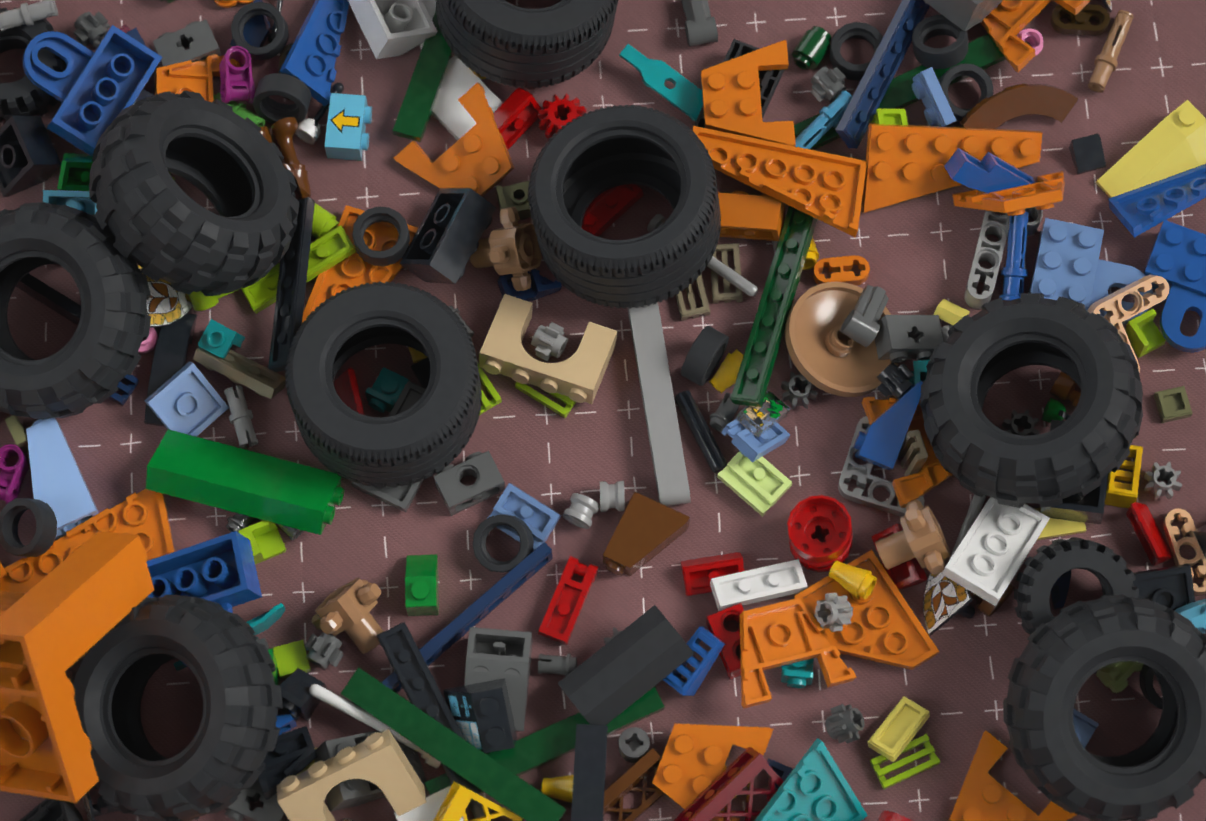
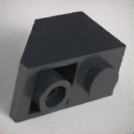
M300 668L296 669L279 685L282 693V712L284 714H291L296 721L300 717L308 721L321 701L309 693V688L313 684H318L327 689L325 683Z

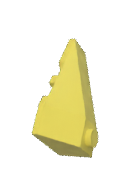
M1188 100L1185 101L1096 181V184L1112 198L1206 164V118Z

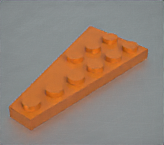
M869 124L866 150L867 165L861 211L863 213L962 185L952 180L944 167L957 148L980 161L987 152H990L1016 168L1040 162L1043 133L1027 130Z
M693 126L692 131L707 149L714 169L856 238L867 161Z
M346 205L338 226L341 225L354 245L352 237L353 225L359 215L365 211ZM389 222L374 223L364 232L365 244L374 251L388 250L398 242V230ZM407 224L410 235V245L414 235L418 230V227H414ZM356 252L327 271L322 272L316 279L304 309L302 323L306 321V318L312 311H315L316 307L342 290L346 291L348 290L347 288L358 287L360 284L364 285L366 283L372 284V282L391 283L403 268L399 264L401 259L395 264L388 266H373L365 262Z

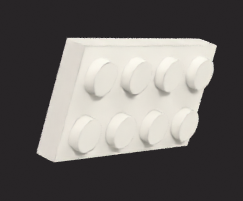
M990 497L944 568L942 575L996 606L1050 518L1025 503L1023 507L1017 508L998 504L995 498Z

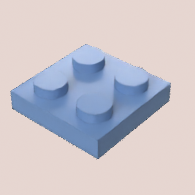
M190 361L144 400L167 429L196 437L229 408L195 364Z

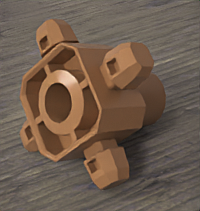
M507 207L500 211V223L503 224V227L491 231L490 237L479 239V246L476 252L470 256V261L475 268L494 267L499 275L513 274L511 280L516 291H524L531 287V276L527 271L540 267L541 251L534 225L532 223L518 224L520 218L515 207Z
M919 500L910 501L906 505L905 516L900 517L903 530L876 541V548L887 570L916 558L922 569L927 567L931 574H939L945 568V559L951 556L944 534L928 505L924 507Z
M360 578L350 581L331 593L314 610L316 614L312 618V624L316 629L333 636L345 630L362 654L369 652L380 644L377 635L384 632L370 613L378 603L376 600L380 597V588L377 584L369 583L367 580H361Z

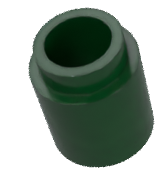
M813 26L811 30H807L792 51L794 63L803 70L816 69L830 48L831 35L818 26Z

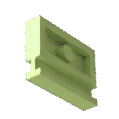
M740 451L717 475L719 480L762 517L792 486V481L764 457L752 462L742 455Z

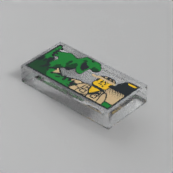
M767 390L762 407L746 406L738 413L736 419L759 438L786 417L791 408L773 392Z

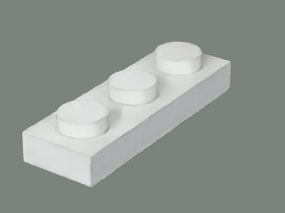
M799 559L716 577L710 581L718 611L739 603L743 606L800 593L808 588Z

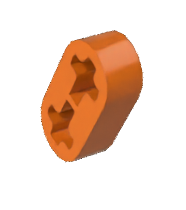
M856 255L824 258L815 264L813 278L817 285L826 282H845L857 286L866 282L870 272V265L865 258ZM853 265H858V269L862 270L860 276H855L854 272L850 271ZM825 267L828 268L829 272H835L831 273L829 279L825 278L824 274H819L822 273Z

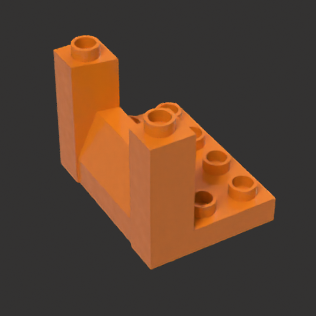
M98 531L26 594L0 591V791L76 803L99 781L90 754L91 742L83 731L73 699L75 695L74 687L67 678L65 671L129 614L133 607H136L154 591L146 562L147 553L141 544L139 535ZM0 561V579H1V578L6 574V572H5V569H4V567H3V565H2V563H1V561Z

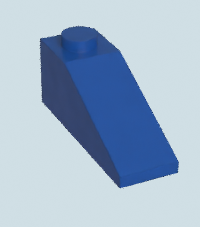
M923 382L916 383L865 429V432L860 431L853 446V448L857 449L855 457L887 470L893 469L921 398V385Z

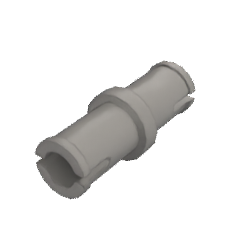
M43 0L29 5L26 2L22 3L19 8L1 12V31L24 24L31 26L34 25L35 21L58 16L55 0Z
M235 386V391L233 387L224 390V394L226 395L231 412L229 420L231 424H234L239 447L241 449L247 448L246 444L248 443L249 447H253L258 444V439L256 438L251 421L253 413L252 410H248L243 386Z

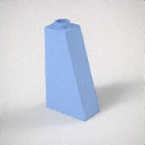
M44 418L36 420L26 431L34 499L47 503L54 511L57 520L56 540L66 535L67 531L92 518L99 512L56 418Z

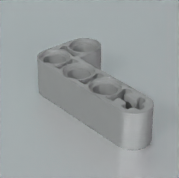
M1036 207L1025 209V212H1029L1028 216L1034 219V222L1027 223V237L1037 232L1043 217V211L1037 210ZM985 210L964 294L966 304L973 309H982L981 306L991 300L1009 230L1010 216L1007 213L1005 215H997L993 211ZM986 235H995L999 241L991 242L986 238ZM987 261L992 265V268H982L979 262ZM979 282L984 283L982 295L976 294Z

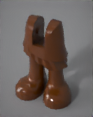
M295 117L283 118L275 122L271 127L284 156L285 164L283 166L293 173L297 191L300 193L301 198H311L308 171L305 170V165L300 164L292 140L293 135L298 129L297 120ZM261 126L260 133L269 143H272L268 127Z

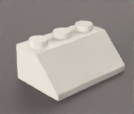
M348 0L376 59L401 56L423 43L425 39L437 34V29L422 0Z

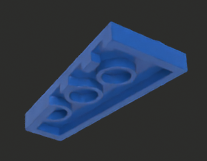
M315 0L279 71L281 74L294 76L304 82L310 89L311 97L323 106L330 103L331 83L335 81L336 70H334L336 58L340 56L341 45H339L340 37L345 29L349 9L348 0Z
M1206 164L1109 198V208L1135 238L1206 198Z

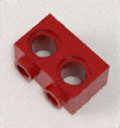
M741 603L709 615L706 618L709 632L725 643L719 656L729 679L741 675V659L736 656V651L740 649V629L736 632H729L724 628V624L730 620L740 624V614L744 611Z

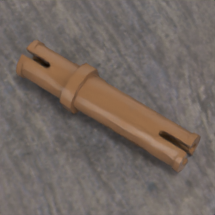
M1119 10L1117 12L1103 49L1094 60L1095 68L1088 87L1095 92L1102 93L1111 73L1118 66L1117 58L1134 18L1133 14L1128 11ZM1119 32L1115 46H1112L1115 36Z

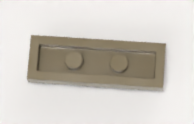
M201 347L195 351L193 360L203 364L208 370L217 371L227 376L234 383L245 385L260 396L272 399L285 387L286 378L232 350H229L224 359Z

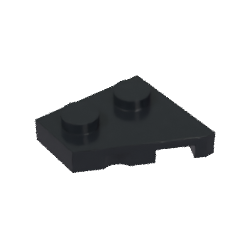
M307 726L279 735L275 749L268 751L263 761L266 764L265 769L258 777L266 800L271 799L277 793V785L282 780L291 775L296 776L317 757L316 749Z

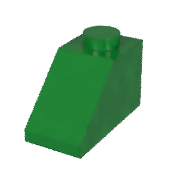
M64 153L57 189L89 191L90 170L93 163L92 156Z
M437 554L407 555L405 605L408 616L439 615Z

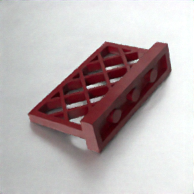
M749 746L673 821H710L714 817H724V821H730L732 816H745V821H751V816H758L762 811H752L753 794H767L768 803L779 789L774 788L775 783L780 787L784 781L770 767L767 760ZM764 770L769 775L768 789H753L754 777ZM738 794H746L745 811H731V800Z

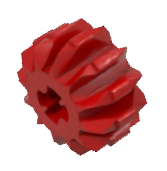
M554 93L552 96L553 102L544 100V109L538 111V118L541 120L539 128L540 130H546L545 137L547 139H550L566 123L572 122L573 119H577L578 116H583L586 113V108L580 106L578 97L569 101V94L566 93L563 99H559Z

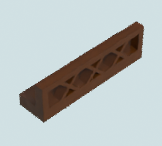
M653 748L604 791L603 815L605 813H618L619 821H622L623 814H630L624 821H635L665 794L659 788H646L647 776L655 768H658L661 756ZM643 780V788L635 787ZM629 792L642 793V804L637 809H623V797ZM646 793H654L646 800ZM620 801V808H612Z

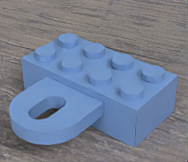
M1045 218L1040 232L1029 293H1042L1044 298L1057 300L1059 296L1084 304L1087 311L1094 302L1109 295L1108 289L1112 287L1123 288L1146 275L1135 267L1099 259L1104 234L1103 229ZM1151 289V290H1149V291H1147V292H1145V293H1144V292H1140V294H1141V295H1144V294H1146V293H1151V294H1153V290ZM1121 302L1124 310H1130L1134 303ZM1148 309L1145 310V311H1143V312H1141V313H1139V314H1137V315H1135V316H1133V317H1131V318H1129V319H1127V320H1125V321H1123L1122 324H1123V325L1128 324V321H1130V320H1132V319H1134V318L1140 316L1141 314L1147 312ZM1099 310L1100 315L1105 316L1107 314V311Z

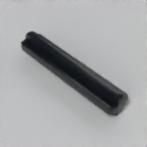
M689 390L678 393L675 396V401L712 472L716 473L723 470L727 466V461Z

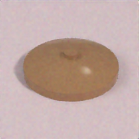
M845 282L822 283L810 288L801 295L787 316L785 340L794 365L810 383L833 395L857 397L875 391L881 384L877 376L892 362L890 360H878L875 339L868 347H864L840 332L844 320L855 308L863 291V288ZM886 307L884 308L880 319L885 315H891Z

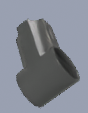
M681 0L686 18L685 31L689 47L718 42L717 26L714 16H711L708 0Z
M867 285L863 289L855 308L844 320L840 332L862 346L868 347L880 329L878 321L889 300L886 291L878 286Z

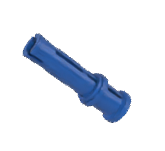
M1029 212L1009 217L1006 267H1003V270H1001V275L1004 278L1003 291L999 298L1002 297V300L1019 299L1024 292L1025 277H1028L1027 269H1024Z

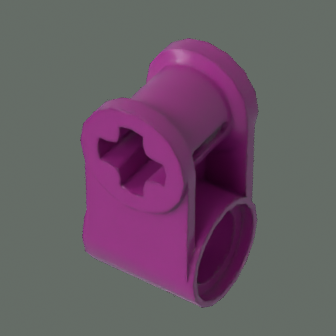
M233 46L228 49L219 66L221 100L225 104H228L230 101H246L247 104H253L255 85L252 78L250 53L241 46ZM229 59L237 60L241 67H234Z
M13 444L4 445L0 448V500L5 501L6 504L18 498L21 485L29 469V459L18 446ZM19 456V461L16 465L7 467L6 464L10 457Z

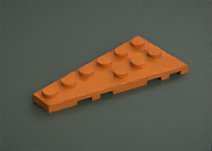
M144 489L137 494L135 492L115 507L107 508L67 531L66 535L54 541L46 553L38 557L21 558L4 568L6 574L0 579V591L26 594L98 531L139 535L141 544L147 553V561L175 552L164 494Z

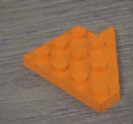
M872 550L848 563V565L872 571V575L877 577L876 585L867 599L854 597L836 580L829 577V575L794 596V599L800 598L815 619V608L818 605L816 602L817 600H825L826 593H837L838 596H847V601L853 608V615L850 619L852 623L843 625V631L831 632L830 628H825L821 631L831 646L835 645L841 654L910 670L917 668L939 654V650Z

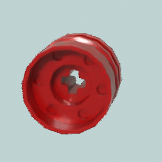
M819 495L810 496L800 501L790 513L787 527L790 552L795 560L799 559L800 565L805 569L815 572L830 571L832 565L837 560L844 563L849 557L853 545L851 516L845 506L835 498ZM821 534L825 541L820 543L816 535Z

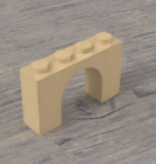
M504 294L480 350L479 367L484 368L485 371L491 374H502L511 377L514 381L521 384L529 383L538 386L548 393H559L568 396L571 400L578 403L586 402L593 404L616 346L617 331L589 322L577 351L570 358L558 363L541 362L531 357L522 345V340L532 319L533 303Z
M389 729L382 733H374L368 736L364 742L354 747H346L339 751L336 756L326 761H318L311 765L308 770L296 776H288L277 785V802L290 821H336L324 800L328 792L335 785L349 779H364L376 784L383 791L398 816L426 803L424 785Z

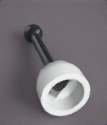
M337 82L333 85L332 93L341 94L344 91L342 83ZM329 104L322 106L313 119L307 118L298 124V129L295 133L301 140L309 144L315 143L321 132L318 122L328 109Z

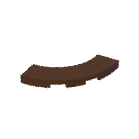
M1025 83L1004 88L1003 91L989 98H984L965 115L960 124L966 128L996 129L1012 118L1028 114L1049 116L1062 123L1079 98L1061 88L1048 84Z

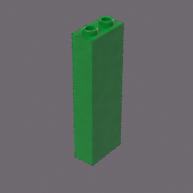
M169 429L147 465L146 489L318 535L322 534L326 524L331 525L335 515V505L340 506L344 496V488L340 487L341 476L333 472Z

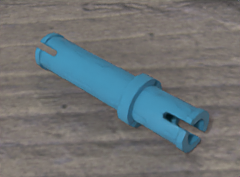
M843 90L828 107L824 106L819 111L820 115L795 138L796 147L810 149L829 129L837 127L853 96Z

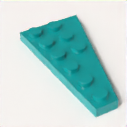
M817 738L754 821H862L868 815L822 740Z

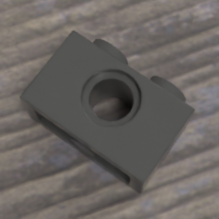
M489 450L484 453L480 451L472 453L465 458V462L456 466L453 464L445 466L444 469L434 476L435 485L451 516L505 490V482ZM465 476H473L477 479L470 486L460 483Z

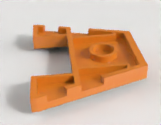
M1003 0L980 22L1016 72H1019L1035 57V49L1016 35L1052 0ZM1091 0L1053 1L1076 16Z
M787 40L779 41L701 70L705 128L796 147L794 121L763 122L758 71L788 69Z
M215 54L207 56L205 60L196 62L189 60L156 68L154 72L155 95L167 91L173 94L189 91L200 93L206 101L213 102V76L220 77L219 66L225 55L218 56ZM229 59L234 67H241L237 60Z
M476 83L458 99L476 121V124L434 162L431 161L416 141H411L394 157V160L438 188H471L483 197L514 169V165L502 134L499 133L494 120L495 116L485 97L484 88L480 83Z
M1059 171L1037 176V183L989 193L976 189L952 194L953 203L957 207L1007 213L1008 216L1024 214L1025 209L1036 207L1037 210L1049 209L1054 207L1055 202L1063 201L1064 173Z
M875 397L863 398L861 403L868 417L869 424H872L897 399L877 400ZM921 399L907 433L917 429L920 431L928 458L919 473L893 480L892 485L901 508H905L908 502L917 500L953 475L943 468L934 454L924 427L920 406Z
M800 598L746 610L740 614L741 701L743 709L768 703L772 699L763 670L817 658L827 687L848 683L856 678L855 672L851 667L848 669L839 657L841 653L835 645L831 646L821 631L823 629Z
M674 723L652 783L682 808L686 809L722 774L733 744L744 749L750 746L764 756L773 729L770 727ZM738 816L730 817V821L740 820ZM714 817L710 821H724V817Z
M986 730L980 739L949 821H1068L1078 814L1069 813L1051 801L1041 814L1037 815L989 775L990 769L1008 748Z

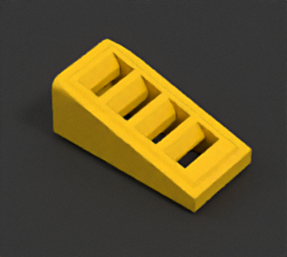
M1130 445L1128 457L1135 458V460H1125L1119 467L1133 470V472L1117 470L1116 472L1108 473L1105 505L1129 509L1130 505L1136 502L1143 447ZM1116 479L1131 482V484L1116 482L1114 480Z

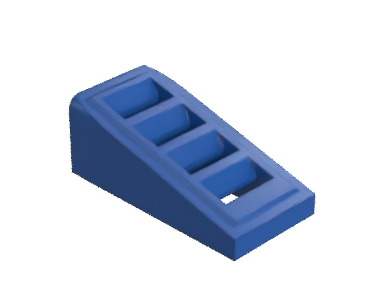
M699 626L687 642V645L693 652H696L704 659L699 661L694 656H691L663 679L684 696L695 695L725 643L702 626ZM701 640L711 647L709 652L699 645ZM687 663L695 668L694 672L686 667ZM682 674V675L685 676L688 680H687V681L684 680L682 677H680V675Z

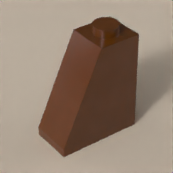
M634 492L603 553V564L606 565L607 570L616 575L622 576L625 573L631 576L685 533L689 527L690 517Z

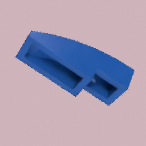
M957 148L944 166L952 180L986 193L1036 183L1033 177L990 152H987L980 161Z

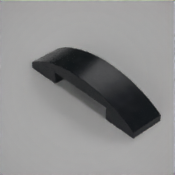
M187 313L172 324L161 327L152 363L147 398L185 366L189 344H192L197 321L196 314ZM146 404L144 423L165 427Z

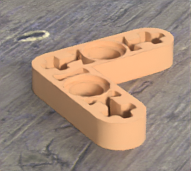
M1147 275L1094 302L1087 310L1088 313L1096 315L1100 314V309L1107 311L1104 317L1118 329V334L1123 342L1130 345L1138 363L1139 372V362L1122 322L1166 299L1169 294V284L1166 279L1157 275ZM1151 283L1159 284V287L1155 289L1156 295L1151 293L1140 294V292L1145 293L1151 290ZM1127 294H1132L1135 300L1130 310H1124L1121 304L1123 297Z
M1180 508L1173 509L1166 515L1163 521V529L1175 565L1189 564L1193 566L1197 563L1200 564L1195 568V573L1198 578H1203L1205 581H1203L1201 587L1193 583L1194 596L1206 594V558L1193 533L1196 530L1193 519L1186 510ZM1174 517H1177L1178 521L1185 522L1181 528L1184 538L1178 541L1175 539H1178L1180 536L1177 526H1171ZM1180 546H1192L1196 552L1195 558L1184 559L1179 553ZM1191 567V573H1192V578H1193L1194 573H1193V570H1192V567Z

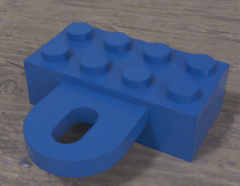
M112 25L95 52L64 33L56 31L41 33L34 37L26 47L23 55V68L26 76L35 86L62 102L47 129L93 157V152L100 136L123 109L134 104L161 61L162 56ZM46 49L63 59L66 63V70L56 72L43 64L38 59V51Z
M1164 220L1143 273L1146 276H1161L1169 284V294L1160 316V330L1164 339L1172 347L1180 351L1200 352L1206 349V234ZM1151 283L1152 289L1155 290L1159 287V284ZM1187 311H1195L1200 316L1197 332L1191 337L1183 335L1180 331V324L1184 313Z
M236 531L146 561L154 586V591L147 596L150 598L163 597L166 594L197 597L218 603L224 610L233 613L232 607L262 597L251 542Z

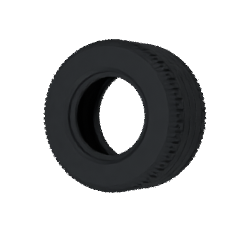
M436 0V15L441 33L447 45L455 56L472 71H475V73L480 74L482 77H486L488 80L491 79L493 82L497 81V83H503V85L507 84L510 87L541 88L543 86L548 87V85L559 84L569 80L571 77H575L598 58L610 38L618 0H562L553 6L541 9L521 8L505 0Z
M614 105L613 107H602L600 110L595 109L593 112L589 111L588 114L584 113L583 116H578L572 122L566 123L557 133H554L541 149L532 168L528 187V201L542 257L554 277L578 297L589 302L591 301L594 304L597 303L605 307L610 306V308L622 307L626 309L628 307L630 309L632 307L638 308V306L654 305L656 302L660 303L663 300H668L669 297L672 298L675 294L677 295L680 291L689 287V284H692L709 264L717 247L721 229L716 174L711 157L702 141L688 126L675 117L665 114L663 111L659 112L657 109L653 110V108L638 105L636 107L635 105ZM637 184L650 187L662 194L674 210L670 217L657 229L634 239L609 240L592 235L582 229L584 214L592 201L606 190L620 185Z
M372 282V284L366 283L364 285L360 284L358 287L347 288L348 290H342L340 293H336L335 296L326 299L324 303L315 308V311L310 313L306 321L299 327V331H297L290 346L286 362L285 381L288 399L299 431L313 455L335 474L338 473L339 476L347 480L381 488L385 486L388 488L397 487L398 485L401 487L409 485V483L422 481L421 479H427L433 476L434 473L444 469V466H448L462 452V448H465L477 425L481 409L482 392L474 344L467 328L457 314L429 292L411 285L408 286L407 284H395V282ZM379 344H401L422 352L429 358L431 365L428 386L419 401L400 414L380 418L365 416L349 408L336 393L333 380L338 370L350 357L363 349Z

